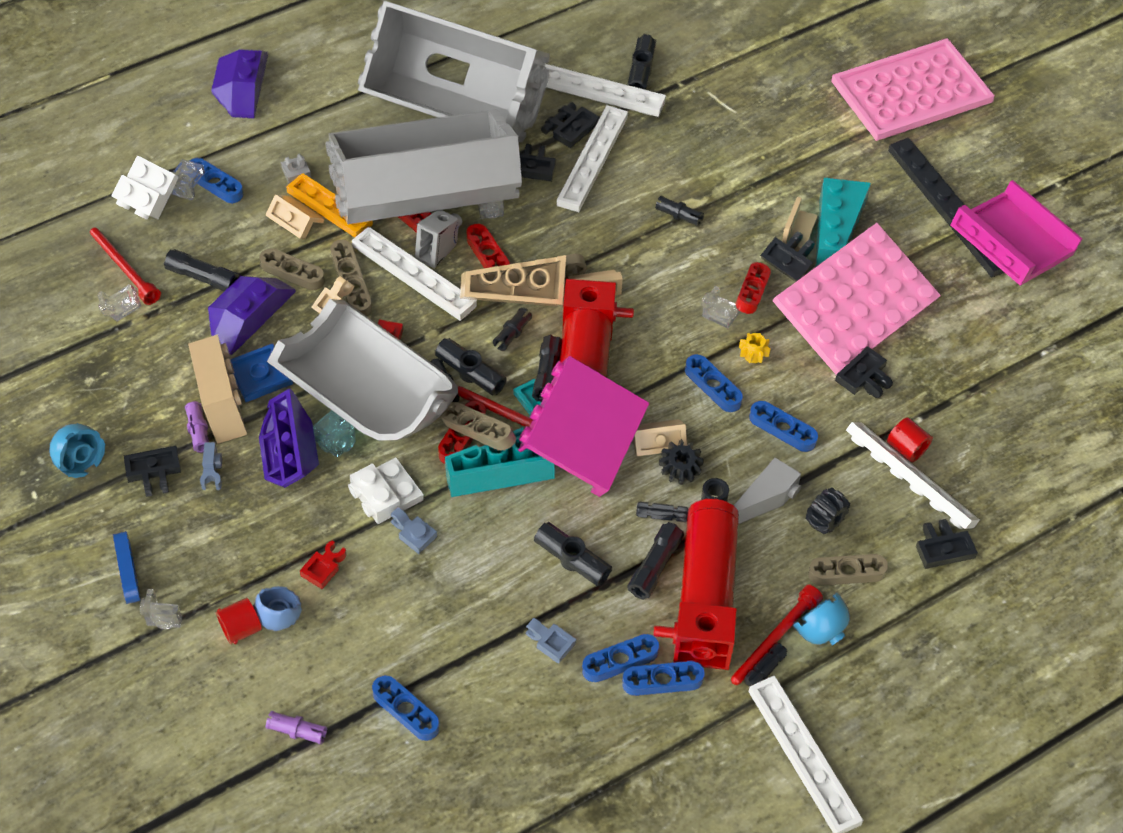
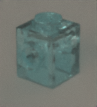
M332 410L313 426L315 441L319 444L320 448L326 453H332L337 458L344 452H348L356 442L355 427Z

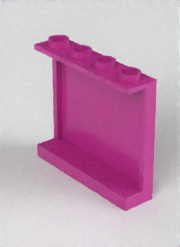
M1013 180L1010 181L1005 192L973 209L968 208L966 205L959 207L951 222V226L1020 286L1073 256L1082 241V238Z
M569 356L563 362L558 361L552 370L551 375L554 378L551 384L547 383L541 393L543 400L540 405L537 404L530 415V418L533 420L530 427L526 426L519 437L522 443L518 451L522 452L526 448L592 485L593 487L590 492L600 497L609 491L649 402Z

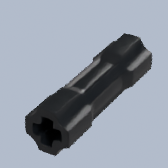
M170 249L166 254L165 269L210 284L212 287L225 291L239 278V274L234 271L206 263L176 249Z
M547 335L541 343L537 377L532 396L536 401L542 402L543 397H541V393L546 384H551L554 378L551 373L561 357L562 339L560 337Z
M671 522L662 524L654 538V544L642 565L635 571L627 585L628 591L636 598L642 600L650 598L669 558L676 552L681 543L684 531L676 524Z

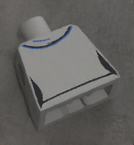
M437 210L417 224L415 259L435 269L456 246L458 228L462 224L461 217L456 213L449 214L443 210Z

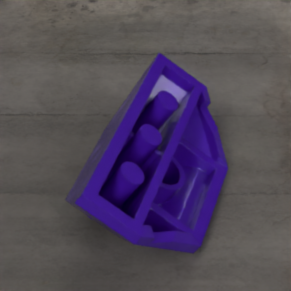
M239 49L219 58L211 91L231 117L255 119L268 59L267 51Z
M240 276L208 307L211 336L218 334L221 344L226 343L229 354L233 355L296 292L295 288L277 278Z
M291 389L269 400L267 406L269 410L263 420L259 434L264 479L284 488L307 476L319 465L313 423Z

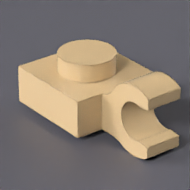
M339 276L331 290L326 287L312 305V308L321 313L329 299L343 300L342 297L349 295L353 291L354 285Z

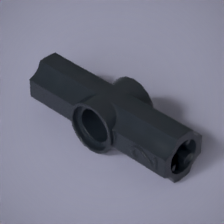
M643 34V36L637 38L635 52L632 55L628 86L643 90L647 89L656 47V40L651 35Z
M444 338L439 342L435 350V356L458 371L460 378L464 382L475 383L492 396H497L503 390L507 378L482 361L479 352L466 350L450 338Z
M550 522L544 523L534 536V542L558 558L564 569L576 571L597 587L599 585L602 586L612 572V566L585 548V543L582 539L568 536Z

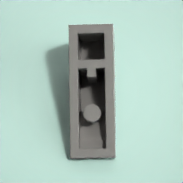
M774 458L734 504L739 512V524L783 506L789 498L794 499L801 489V485H799L801 473Z

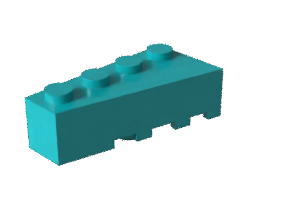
M832 178L823 179L819 202L815 268L850 243L863 208L866 205L871 183Z
M523 427L513 431L516 441L506 450H497L488 445L481 447L475 445L445 457L446 479L451 497L555 479V464L527 448L522 452L518 451L522 443L519 437L524 430Z

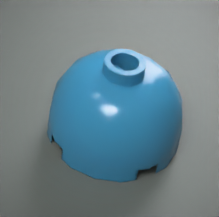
M79 423L70 424L59 429L50 442L49 453L53 464L68 477L79 478L89 474L85 470L91 465L95 464L97 467L100 464L105 453V442L93 428Z
M838 592L832 595L835 601L831 602L830 599L828 601L826 599L804 615L802 620L806 621L802 625L799 622L793 624L806 641L817 645L829 641L831 645H834L846 636L843 630L849 624L850 614L845 601Z

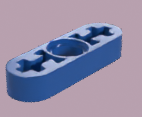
M194 158L187 162V175L193 182L227 203H236L243 198L242 184L238 180L204 159ZM212 178L221 179L217 183L208 182Z
M695 354L687 358L685 373L704 393L726 412H735L740 409L743 398L742 392L702 355ZM715 379L720 382V385L711 387L707 384V381Z
M757 401L751 406L749 419L755 426L802 452L812 451L816 447L818 433L813 427L766 401ZM785 422L790 426V429L781 430L777 427V424ZM806 436L810 438V439H806L805 441H803V440L801 439V438L804 439Z
M125 531L113 534L126 604L141 601L128 533Z
M643 634L589 654L583 660L582 674L590 682H600L624 673L629 667L642 666L653 662L658 656L659 642L654 636ZM642 645H645L647 648L651 647V652L647 653L645 649L641 650ZM616 653H624L628 656L629 660L626 663L619 664L613 660V656ZM595 664L596 667H600V671L596 672L594 669H590V665Z
M694 661L633 666L625 670L622 686L626 693L633 696L696 690L703 683L704 669L699 663ZM676 672H679V682H676ZM687 672H692L695 680H690ZM659 673H666L671 677V681L667 684H661L657 682L655 676ZM647 675H651L650 685H648ZM631 677H637L639 685H634Z
M380 676L373 682L372 691L375 701L418 739L428 741L438 735L439 720L436 714L391 676ZM390 687L392 696L387 692L381 694L380 688L387 689ZM403 702H409L414 706L413 710L407 714L400 713L397 708ZM418 714L423 723L428 724L431 722V729L427 727L421 729V722L416 718Z

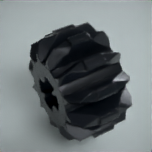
M681 439L677 446L671 441L668 444V449H662V458L659 459V466L663 467L661 470L662 475L670 474V483L675 478L679 479L680 485L684 483L685 478L692 483L695 478L694 475L699 476L702 469L700 466H703L704 459L699 457L701 455L700 449L692 450L693 442L688 443L686 446Z
M833 487L825 489L812 501L811 506L807 509L805 519L816 531H820L822 534L833 532L835 527H839V524L849 513L851 503L839 490H835Z

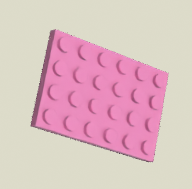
M948 38L834 74L831 81L876 141L992 103L994 100L993 93Z
M876 223L777 295L773 302L830 369L837 374L867 346L874 349L936 301L941 295L881 226Z

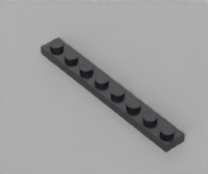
M908 137L890 144L889 153L990 277L993 278L1005 273L951 226L958 208L965 204L912 140Z

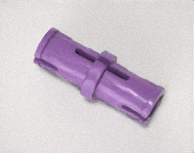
M193 401L185 406L188 417L187 430L192 437L193 450L202 453L204 452V443L209 442L207 437L208 424L203 418L201 403Z
M275 711L269 713V716L272 718H267L266 729L289 734L290 738L295 740L299 737L320 745L324 741L322 737H325L327 733L326 726L304 721L303 717L300 716L293 718L276 713Z

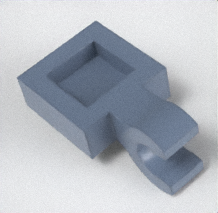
M205 442L202 462L203 474L200 478L202 490H206L207 483L214 481L216 490H220L222 482L217 469L222 468V453L217 452L215 442Z
M399 507L391 513L393 517L391 523L401 530L399 539L416 553L420 554L437 538V531L418 516L411 521L408 515Z
M533 618L526 626L528 628L526 635L538 641L536 648L558 664L576 644V639L556 624H553L548 629L537 619Z

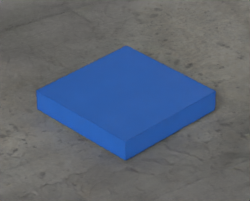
M273 343L230 359L234 369V373L231 374H234L238 389L245 402L293 385L291 379L267 362L275 347Z

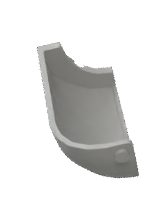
M339 299L328 300L321 313L312 321L311 326L313 328L305 334L299 332L293 337L278 340L267 361L360 432L379 441L405 439L426 428L442 415L458 393V386L440 368L349 303Z

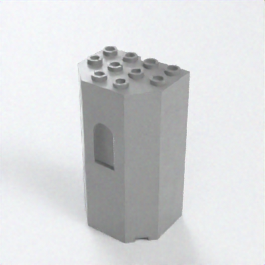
M388 1L383 2V5L378 10L379 19L377 26L371 34L374 46L365 55L366 65L364 71L359 76L358 91L435 117L497 109L506 120V124H509L518 135V142L522 143L526 137L525 129L532 128L539 112L549 79V70L546 69L545 63L548 64L550 53ZM434 54H442L469 63L464 85L432 75L427 68L428 59Z
M497 109L328 133L329 141L325 142L327 155L332 163L329 165L330 178L333 179V184L337 190V195H335L336 207L339 209L340 217H345L347 224L519 198V189L516 188L521 187L522 178L518 135L509 124H506V120Z

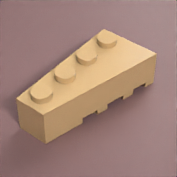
M566 255L466 271L461 276L460 299L561 306L563 305Z

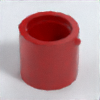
M906 417L890 432L887 444L909 462L913 463L929 448L933 436L912 419Z
M247 597L216 611L221 629L231 645L237 644L238 641L262 630L257 613Z

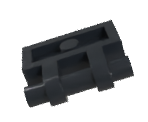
M570 102L568 105H563L554 117L550 116L541 127V131L544 134L553 131V138L571 149L595 128L600 117L583 106L575 111L577 109L576 105Z

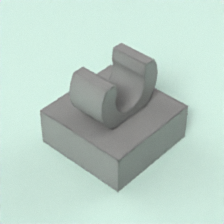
M297 154V158L293 159L286 157L285 161L281 162V167L288 184L302 173L311 178V172L301 154Z

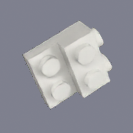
M137 156L127 177L121 176L112 197L118 199L116 204L125 209L135 208V214L148 220L149 216L159 219L179 176Z
M397 458L378 467H375L372 463L350 475L351 483L348 484L351 494L354 498L359 497L365 514L368 517L372 516L377 524L391 518V513L399 507L404 511L424 500L423 493Z

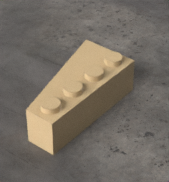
M218 334L188 343L202 407L217 444L247 435L239 406L242 405V401L237 389L238 385L235 376L231 374L234 373L226 343L221 344Z

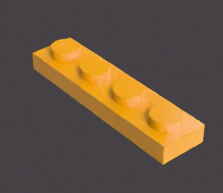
M304 173L286 186L288 194L353 237L358 236L367 227L373 225V221L347 224L345 217H340L339 209L336 207V194Z

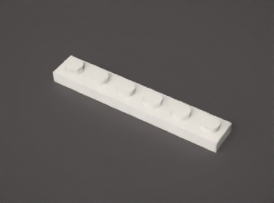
M545 64L546 69L549 70L546 88L659 117L665 104L666 95Z
M608 105L605 107L557 198V206L576 212L580 211L628 118V111Z
M367 227L352 240V246L459 321L477 307V300L460 299L461 289L372 228Z
M852 422L846 429L852 435L851 439L853 442L861 447L866 446L872 451L870 455L880 463L885 462L891 467L890 472L894 476L907 480L911 484L909 487L920 496L924 494L931 500L929 504L934 509L947 513L951 517L950 522L956 527L970 529L974 528L980 521V519L863 423Z
M772 676L750 686L749 693L832 832L846 833L861 826L863 819L776 677Z

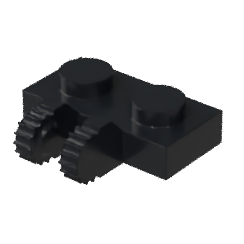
M526 143L524 154L519 153L522 178L552 182L556 158L545 157L546 146L541 145L538 150V156L531 155L532 144Z
M798 231L786 244L775 237L760 256L764 261L796 282L814 267L813 262L806 257L812 251L815 242L808 240L798 252L794 249L803 239V234Z
M868 346L837 373L835 378L837 383L855 395L864 387L866 392L875 398H880L883 395L882 388L889 389L893 385L891 377L881 371L886 366L887 360Z
M177 446L123 455L128 483L143 480L146 497L152 496L153 492L150 478L160 477V489L164 494L169 493L166 475L181 473Z
M946 519L938 521V527L941 532V536L938 537L931 522L923 524V533L926 539L917 541L916 549L925 569L976 558L978 552L968 530L953 533L949 522Z

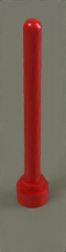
M91 228L90 235L138 288L139 298L146 305L156 303L161 296L160 290L154 284L145 282L98 228Z
M458 386L457 394L459 397L468 401H480L487 410L524 427H530L533 421L531 418Z
M807 584L799 592L798 603L732 675V684H741L745 676L754 669V666L783 637L806 610L819 605L823 600V595L816 587Z

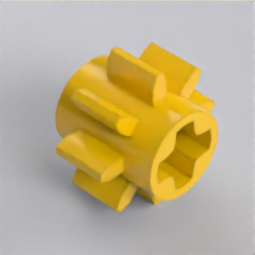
M747 333V339L740 340V357H745L749 363H762L763 356L769 357L771 348L768 346L770 340L765 339L761 333Z

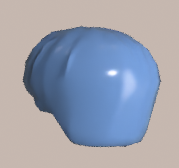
M282 586L262 589L257 594L253 604L261 626L273 631L283 630L294 625L302 611L299 596L287 587Z

